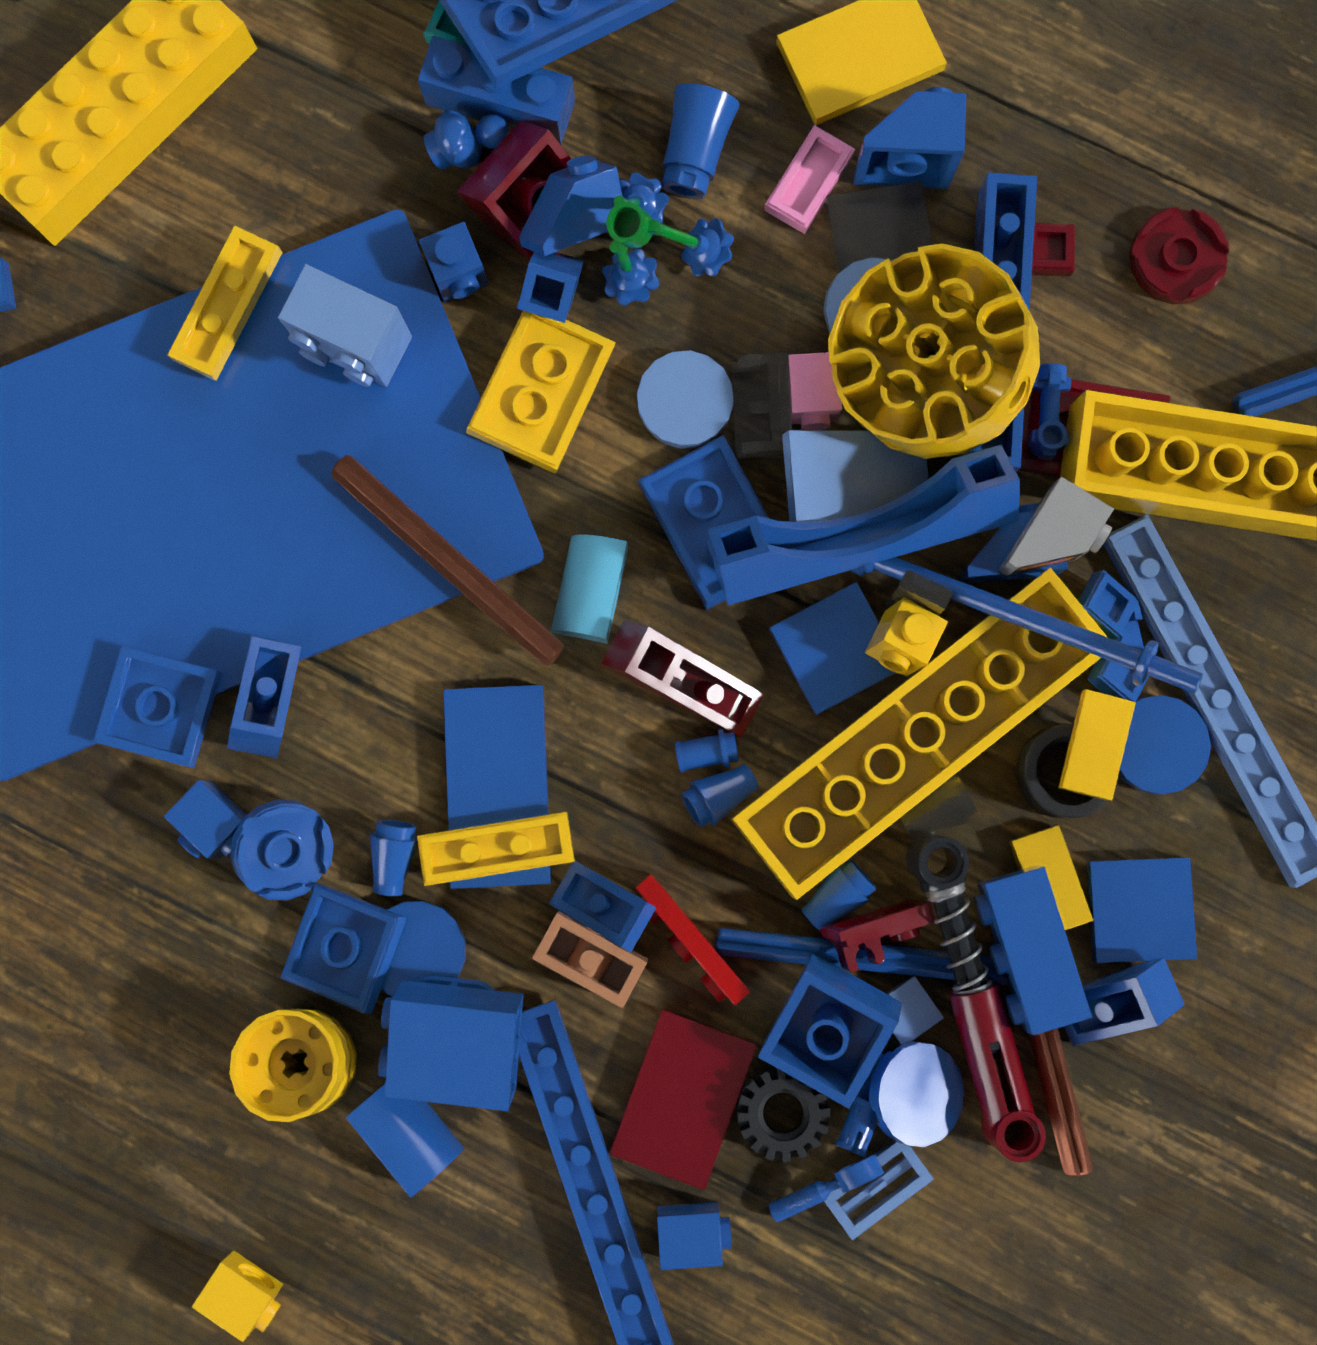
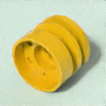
M314 1009L277 1010L256 1018L241 1032L231 1051L229 1074L235 1095L250 1112L267 1121L292 1122L330 1109L346 1095L355 1077L357 1053L351 1034L337 1018L321 1010ZM306 1052L307 1057L304 1060V1064L309 1069L296 1073L294 1069L298 1062L293 1058V1055Z

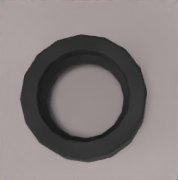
M1063 723L1038 731L1024 744L1017 758L1016 779L1023 797L1034 809L1049 817L1080 818L1095 813L1108 802L1086 795L1072 801L1058 800L1049 795L1040 784L1037 775L1038 762L1043 752L1054 744L1070 742L1074 724Z

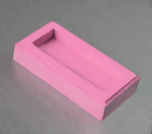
M814 125L765 203L764 211L805 234L854 156L855 149Z

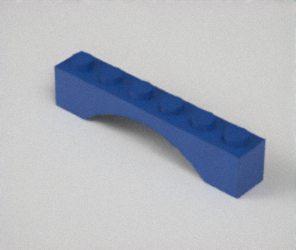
M1002 445L953 458L934 476L912 491L883 506L858 515L830 521L804 523L777 521L756 515L707 529L715 570L727 604H735L1018 522L1020 479Z

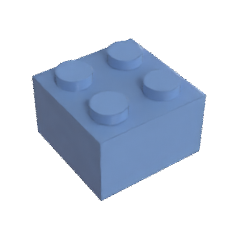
M305 264L278 316V319L290 333L288 339L301 347L299 350L300 355L323 367L327 365L328 361L345 368L343 375L365 387H370L373 381L387 388L412 339V335L397 306Z

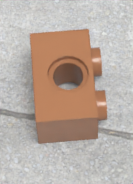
M562 911L556 913L532 957L533 960L622 1009L648 962V958L634 950L629 952Z

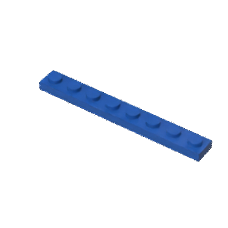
M554 999L523 1010L519 1056L617 1345H674L557 1001Z

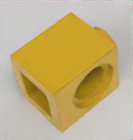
M233 1250L219 1264L192 1305V1308L241 1342H244L255 1328L264 1332L276 1315L281 1304L275 1301L274 1298L282 1288L283 1283Z

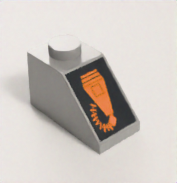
M1061 476L1046 492L998 571L1005 575H1012L1074 561L1089 550L1096 553L1112 530V527L1106 524V521L1114 508Z

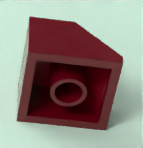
M520 121L457 190V193L489 229L527 261H530L534 251L522 247L519 236L550 174L568 168L567 162L571 160V157L549 129Z

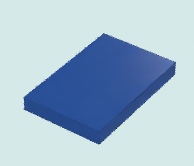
M723 435L638 480L641 491L706 611L726 601L715 570L707 529L756 515L769 518Z

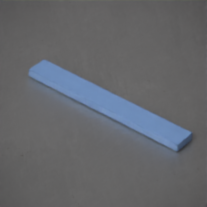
M1148 514L1111 532L1103 545L1127 590L1138 599L1142 617L1155 641L1158 642L1163 656L1166 660L1203 673L1196 693L1185 689L1182 690L1191 707L1198 712L1206 724L1212 746L1289 887L1297 888L1317 877V822Z

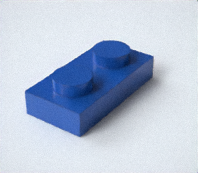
M577 861L572 862L549 903L629 952H632L656 909L655 906Z

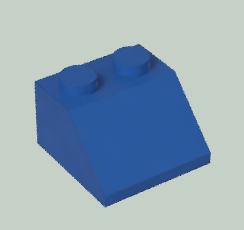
M932 87L925 91L913 93L864 137L853 175V185L948 189L965 151L966 93H953L952 90L945 87Z

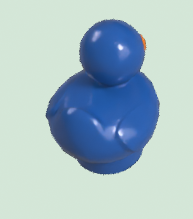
M446 109L437 118L434 130L424 135V143L431 160L439 169L445 170L452 165L468 169L479 163L483 147L495 149L509 134V128L503 118L494 114L483 116L478 121L476 128H474L461 113Z

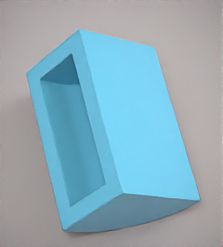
M573 535L571 537L551 632L608 644L628 553L627 541L595 535Z

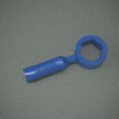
M872 1154L835 1172V1179L829 1182L816 1181L769 1204L770 1213L776 1222L783 1221L826 1201L832 1191L841 1188L842 1193L848 1192L884 1174V1171L876 1154Z

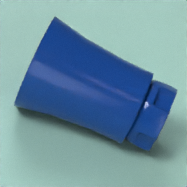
M683 83L674 88L672 122L662 165L665 169L662 188L665 191L688 199H704L709 182L714 179L727 133L740 106L738 100L722 90L694 83Z

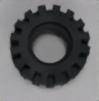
M767 1065V1069L761 1072L757 1070L751 1074L752 1078L748 1083L744 1082L741 1088V1095L737 1099L736 1106L741 1133L744 1139L748 1141L750 1147L756 1153L759 1151L764 1154L766 1159L774 1161V1158H780L782 1162H791V1158L799 1156L801 1160L808 1156L807 1151L811 1148L816 1150L821 1145L820 1139L822 1135L827 1134L829 1128L827 1121L828 1117H830L827 1097L778 1068ZM789 1093L801 1102V1120L796 1127L789 1131H776L770 1128L763 1118L764 1105L774 1094Z

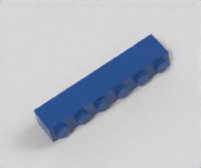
M987 173L977 194L974 251L980 252L1010 275L1030 311L1037 176ZM1024 408L999 436L965 454H961V456L1002 445L1014 470L1017 472L1021 468Z

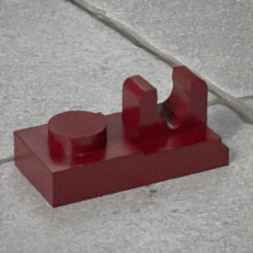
M907 899L821 927L820 929L822 936L828 938L829 943L835 944L842 969L856 972L859 971L856 962L859 946L866 950L870 963H883L885 956L880 937L889 936L891 941H903L920 935L919 927L934 923L935 917L931 902Z

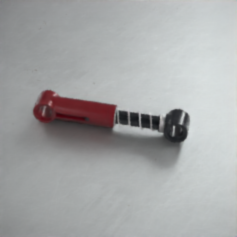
M935 833L923 834L915 838L909 845L906 862L910 873L919 880L922 892H925L928 901L934 904L938 918L934 923H939L944 942L940 945L946 946L950 961L946 968H952L956 984L948 994L983 1115L981 1120L982 1133L985 1139L1008 1160L1018 1163L1028 1162L1037 1157L1042 1151L1046 1140L1045 1128L1041 1120L1035 1116L998 982L986 978L989 968L982 964L979 955L983 947L982 944L975 941L973 934L976 923L969 919L967 907L970 901L963 897L966 889L964 886L965 876L969 868L968 854L965 848L956 840ZM942 847L946 853V864L941 871L932 874L928 868V857L933 850ZM1015 1120H1021L1022 1127L1020 1133L1011 1140H1005L1004 1133L1007 1126Z

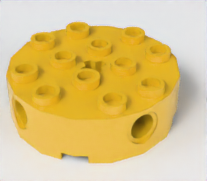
M942 243L917 247L918 251L905 253L893 261H890L888 258L867 270L841 301L828 338L829 363L832 364V380L845 410L888 448L925 459L965 454L999 436L1027 404L1040 368L1038 326L1010 275L980 252ZM931 351L936 353L935 355H930V356L927 358L928 354H929Z

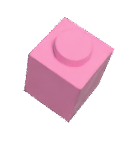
M829 352L788 355L785 371L789 425L801 424V429L810 431L829 428L831 426L830 422L838 421L842 411V402L832 380V364L829 363Z

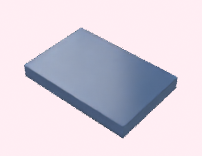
M789 430L782 435L789 522L830 521L858 515L883 506L912 491L928 480L927 459L890 449L869 431Z

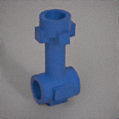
M1048 363L1040 365L1032 390L1041 391L1039 428L1032 430L1028 434L1027 446L1030 447L1031 452L1039 460H1052L1058 450L1065 449L1069 444V433L1066 427L1059 422L1061 393L1069 392L1071 389V377H1067V367L1062 364Z

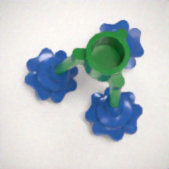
M635 172L631 174L629 182L626 180L619 181L622 196L615 197V206L608 213L606 220L607 230L614 239L610 244V250L614 253L612 256L613 264L606 265L602 272L607 280L605 286L606 295L609 297L616 296L620 305L625 306L633 301L646 302L650 298L649 290L653 291L660 285L655 275L657 263L654 258L645 259V254L641 249L627 253L628 248H640L647 244L652 235H660L685 245L686 248L681 253V259L689 264L695 276H702L706 272L707 275L714 277L717 275L721 265L731 260L732 252L730 246L733 243L734 237L724 230L721 220L715 218L708 222L705 219H699L692 231L689 233L681 232L662 224L663 210L669 203V197L663 192L659 193L662 187L659 179H647L640 173Z

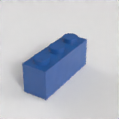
M432 36L418 78L427 106L444 111L446 109L455 110L464 117L477 121L489 114L498 115L506 121L511 131L520 121L549 129L560 145L562 144L575 104L573 79L571 76L538 68L496 89L469 46L437 36Z
M1032 866L978 882L977 886L980 895L973 897L974 905L983 926L990 925L995 944L989 946V952L998 976L1005 974L1011 994L1005 995L1004 1000L1013 1025L1021 1024L1022 1030L1033 1036L1092 1018L1045 867Z

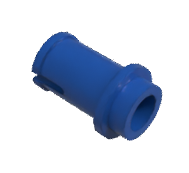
M720 729L718 730L719 735L682 742L675 741L680 773L686 772V770L724 764L725 768H730L731 762L739 761L734 732L724 733V730Z

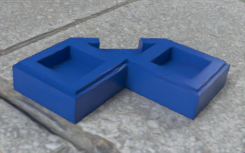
M1100 570L1092 573L1078 602L1108 638L1143 650L1144 646L1138 620L1142 619L1138 599L1106 571ZM1100 658L1094 665L1087 680L1106 695L1136 702L1149 676L1147 675L1141 686L1133 684L1134 670Z

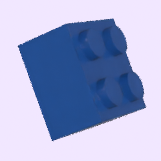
M812 953L768 1032L758 1058L850 1109L899 1022L902 1002Z

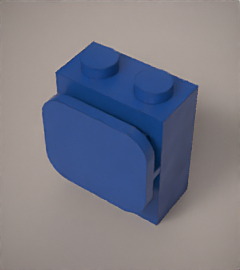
M426 976L418 982L402 980L393 997H386L382 1009L381 1027L382 1029H389L388 1046L384 1045L382 1047L378 1066L379 1076L386 1077L385 1097L508 1111L517 1085L523 994L495 991L489 984L478 980L442 976Z

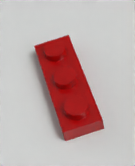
M652 874L635 887L641 894L639 898L656 907L650 921L655 924L662 919L674 933L667 940L686 963L695 958L707 972L700 980L719 1002L727 996L736 1005L750 993L744 982L722 956L718 954L715 948Z

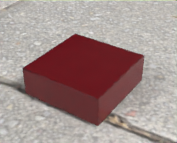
M1035 223L1032 275L1071 276L1075 271V224Z

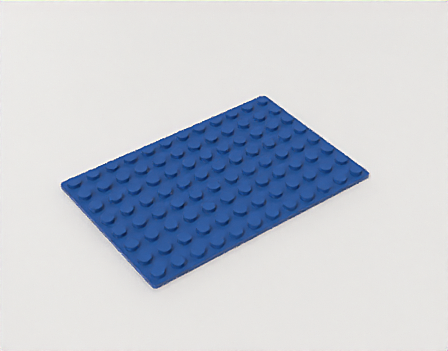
M390 211L281 255L217 381L173 361L167 355L202 287L0 367V781L10 780L98 744L93 742L121 645L222 672L216 695L240 686L251 636L301 646L299 661H302L464 595L332 478L331 472L334 465L346 455L353 456L493 582L533 567L543 561V549L502 449L466 433L467 426L481 398L403 211ZM305 264L398 307L412 335V339L387 388L373 381L370 387L362 386L343 375L345 368L328 361L325 367L315 364L300 355L299 350L301 347L288 339L290 333L278 319V316Z

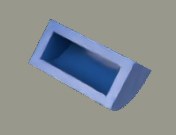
M385 1083L346 1116V1119L408 1196L412 1198L443 1171L465 1148L428 1102L385 1097Z

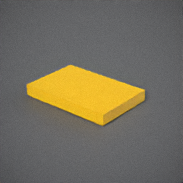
M858 0L777 35L776 44L815 126L944 71L947 65L917 0Z
M522 311L467 426L466 433L556 474L616 342L569 320L563 323Z

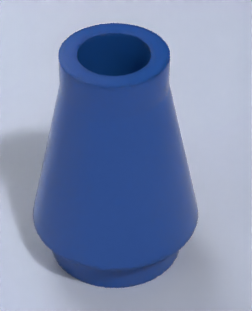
M743 764L735 769L690 782V788L682 792L681 796L690 816L702 828L709 823L715 826L750 794L759 790V786L750 768Z
M378 820L375 831L370 832L374 880L372 891L374 893L386 896L402 895L403 885L418 846L417 836H415L417 826L415 824L397 820Z
M848 859L842 866L840 865L827 876L811 900L801 910L807 919L821 931V927L830 925L870 902L869 895L877 887L852 859Z

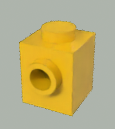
M903 597L884 612L864 653L878 660L888 670L908 677L928 665L948 621Z

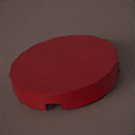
M1169 207L1152 215L1134 236L1129 252L1131 271L1139 286L1154 299L1172 305L1193 303L1207 296L1225 276L1228 267L1227 254L1229 253V243L1220 224L1205 212L1194 208L1189 211L1179 209V207Z

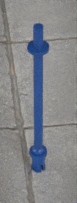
M896 557L851 570L860 576L873 571L880 572L1134 670L1133 684L1141 686L1148 675L1196 693L1203 677V673L1156 656L1159 645L1156 641H1149L1143 650Z

